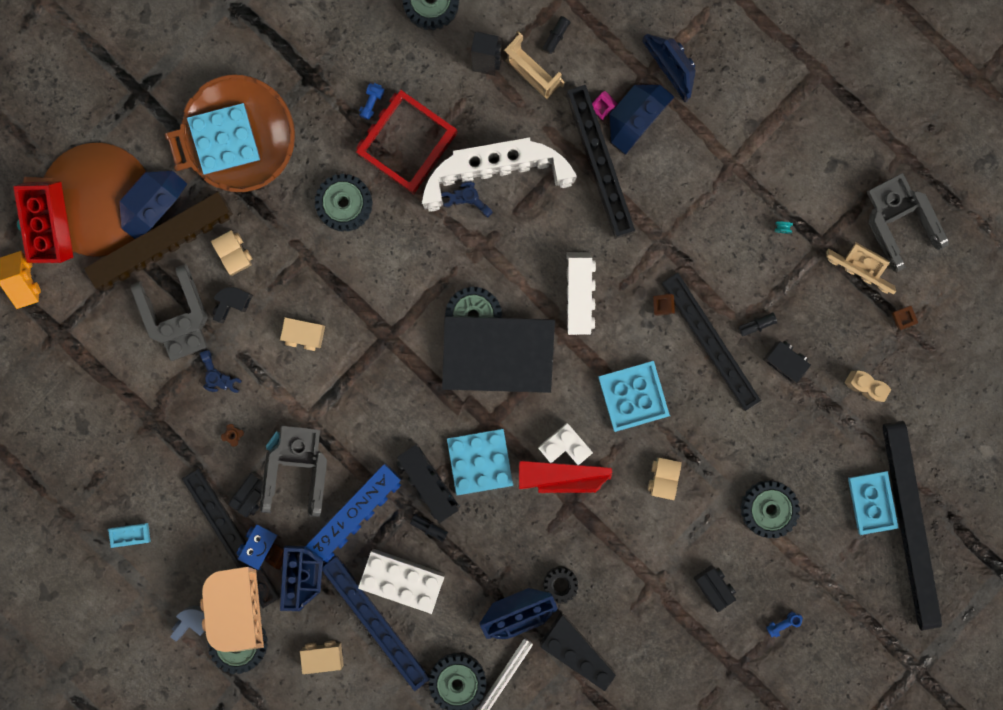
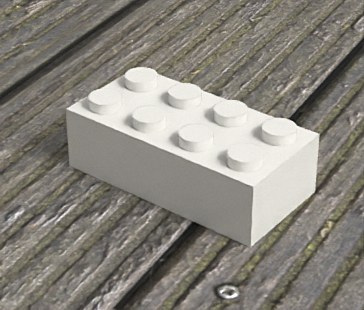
M373 549L368 558L358 589L432 614L445 573Z

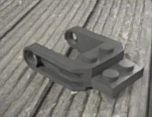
M903 173L866 191L874 206L868 223L894 272L897 273L905 269L906 266H904V262L899 254L901 252L886 223H891L915 210L934 248L941 250L949 245L947 236L926 194L912 191Z
M186 264L176 267V273L191 310L189 314L185 313L159 324L151 300L147 297L141 284L142 281L131 284V290L149 338L164 343L170 361L178 360L208 348L202 332L208 316L192 274Z
M290 426L280 427L278 445L266 453L260 512L271 513L270 509L272 496L275 495L278 464L296 467H312L308 516H320L327 459L318 450L320 430Z

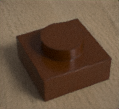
M673 294L653 296L654 315L675 314Z
M907 306L891 313L898 331L918 324L912 306Z
M273 543L264 560L272 567L280 570L283 565L284 548Z

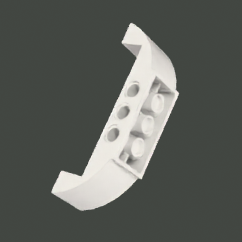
M530 138L453 151V155L434 171L424 190L422 204L424 209L429 211L440 210V207L443 206L440 189L441 183L447 186L455 184V181L458 180L470 182L474 180L473 178L480 176L481 179L491 178L492 174L500 173V176L509 175L514 170L527 172L531 167L544 169L549 167L548 164H552L555 186H560V188L571 187L577 176L563 156L552 148L530 141ZM514 155L517 159L510 160L508 157ZM491 159L498 160V162L495 164H492L489 161ZM473 162H478L479 166L472 167L470 166V164Z

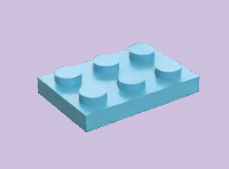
M888 471L848 477L858 534L864 535L897 529L898 523Z

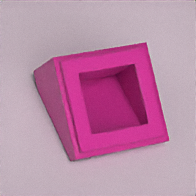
M606 91L602 92L592 102L595 113L601 120L618 105Z

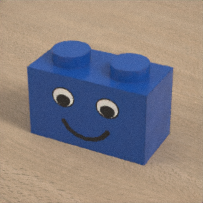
M256 525L255 528L250 527L245 536L249 538L245 545L241 544L236 554L239 555L238 560L259 570L277 535Z

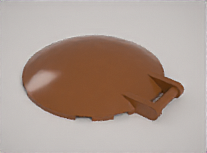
M244 75L221 76L201 86L196 94L190 98L184 109L185 113L180 130L164 134L169 142L174 158L175 172L193 168L207 183L230 192L253 191L274 181L287 166L295 143L293 118L283 98L268 84ZM244 103L260 160L204 175L187 118ZM177 137L180 138L186 158L185 163H183L176 141Z
M106 143L82 144L69 149L59 156L49 167L44 178L24 177L23 183L61 181L73 252L85 256L103 257L135 240L121 228L119 201L146 171L144 166L124 149Z

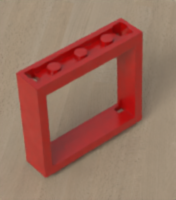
M400 90L398 94L394 93L391 97L389 107L381 111L379 114L380 119L376 125H371L366 139H362L358 143L356 153L414 195L458 132L452 125ZM402 100L446 130L410 183L366 152Z

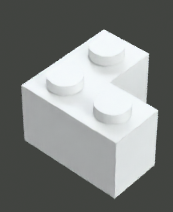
M565 423L538 447L550 463L566 451L576 464L579 465L593 453L568 423Z

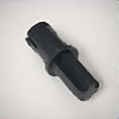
M561 16L554 29L550 30V36L543 46V50L546 53L552 54L559 41L563 40V34L571 23L567 18Z
M773 312L760 318L755 317L753 321L740 325L738 327L741 336H746L756 331L761 332L763 328L777 324V318Z
M414 515L410 522L414 527L424 531L425 535L429 534L441 542L447 536L448 531L433 524V521L429 522L418 515Z

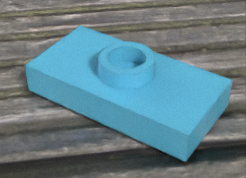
M148 523L108 529L111 548L151 542Z

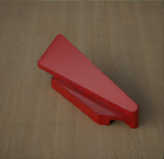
M529 461L519 462V489L538 487V493H596L601 488V485L612 477V468Z

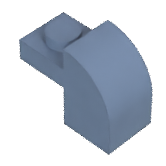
M191 606L180 612L176 616L179 621L172 628L174 632L170 637L178 641L189 627L201 636L205 632L202 627V620L205 617L201 606Z

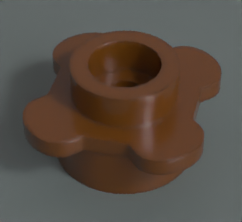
M229 424L226 427L225 433L221 435V439L235 447L238 445L241 437H243L244 432L241 429L235 428L233 424Z

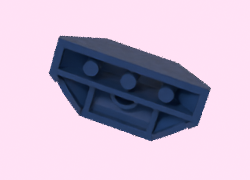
M646 34L642 40L643 44L686 103L692 94L696 72L693 60L686 57L681 43L676 42L675 39Z
M634 85L609 114L611 144L626 155L674 99V96L661 85Z
M174 171L145 172L119 201L121 228L134 239L148 232L178 199L187 183Z
M284 546L280 611H300L320 593L323 558L304 546Z
M527 588L494 602L479 625L486 639H509L545 624L558 608L551 593Z

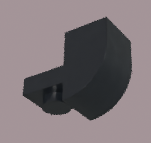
M234 287L220 290L214 297L220 304H217L213 310V320L224 324L231 307L246 312L253 295Z

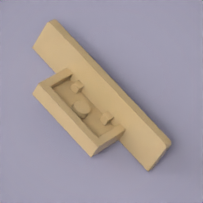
M855 242L846 257L839 255L829 248L826 251L828 261L832 264L842 265L848 273L852 275L858 274L863 281L868 284L874 283L884 293L888 294L890 292L895 294V285L880 277L889 265V260Z

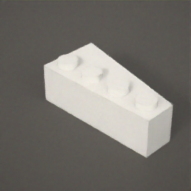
M567 252L568 335L591 334V329H595V317H591L592 310H595V298H592V291H595V279H592V272L596 270V262L592 260L589 252Z

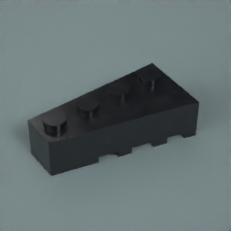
M561 611L541 640V648L603 691H606L616 676L613 668Z

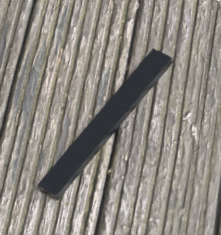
M677 272L661 284L666 292L674 295V304L742 409L746 411L760 402L761 399L679 273Z
M198 468L183 477L182 480L237 568H253L238 560L239 555L236 553L240 545H245L246 541L201 469ZM260 566L259 570L256 569L259 603L262 608H265L278 600L280 596Z

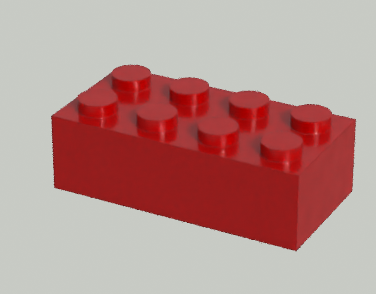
M61 181L26 182L13 186L26 262L62 263L74 258Z

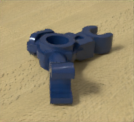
M474 182L462 183L460 188L465 189L454 190V194L449 192L441 194L443 198H450L448 203H444V207H451L453 203H456V205L468 203L474 204L487 218L493 213L479 199L478 192L474 188Z
M210 350L200 353L207 369L205 376L206 384L203 387L211 392L219 391L217 388H214L215 386L227 390L228 387L232 392L238 393L240 390L234 388L233 384L235 382L242 383V380L240 378L231 379V376L217 371L212 363Z

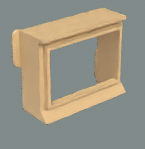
M517 31L516 38L504 50L507 53L505 61L541 95L548 99L559 86L564 87L565 82L561 79L562 74L558 72L552 78L521 49L523 35Z

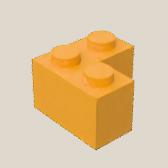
M22 251L0 258V286L16 309L39 302V293H41L38 283H34L31 278L32 263L26 262V257Z

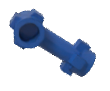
M376 83L368 85L366 94L369 95L365 107H360V117L367 120L373 117L374 112L372 108L377 98L381 100L385 91L381 85Z
M792 611L788 614L786 620L776 625L774 622H771L766 629L771 638L774 636L778 637L780 636L779 631L791 625L794 627L801 626L803 618L800 614Z

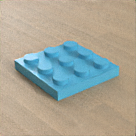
M244 103L187 118L204 175L260 160Z
M654 361L598 377L614 432L670 416Z
M504 429L447 438L456 495L513 486Z

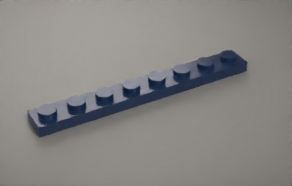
M338 556L322 567L324 574L412 689L416 691L429 681V675L364 590L358 589L359 584Z

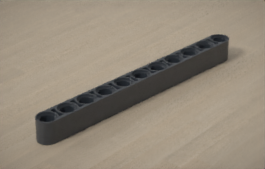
M903 420L885 423L882 427L917 624L921 631L942 627V620L907 427Z

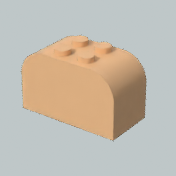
M244 567L218 571L210 575L203 585V599L200 600L201 610L204 611L205 617L202 620V627L206 631L209 644L214 649L222 652H238L264 648L256 569Z

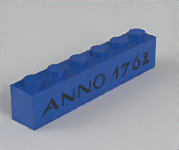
M385 463L305 547L328 563L335 555L333 551L337 547L341 549L348 542L346 537L350 533L354 535L362 527L360 525L363 519L368 521L375 513L373 509L377 505L381 507L388 500L386 495L390 491L395 493L401 486L399 482L402 478Z

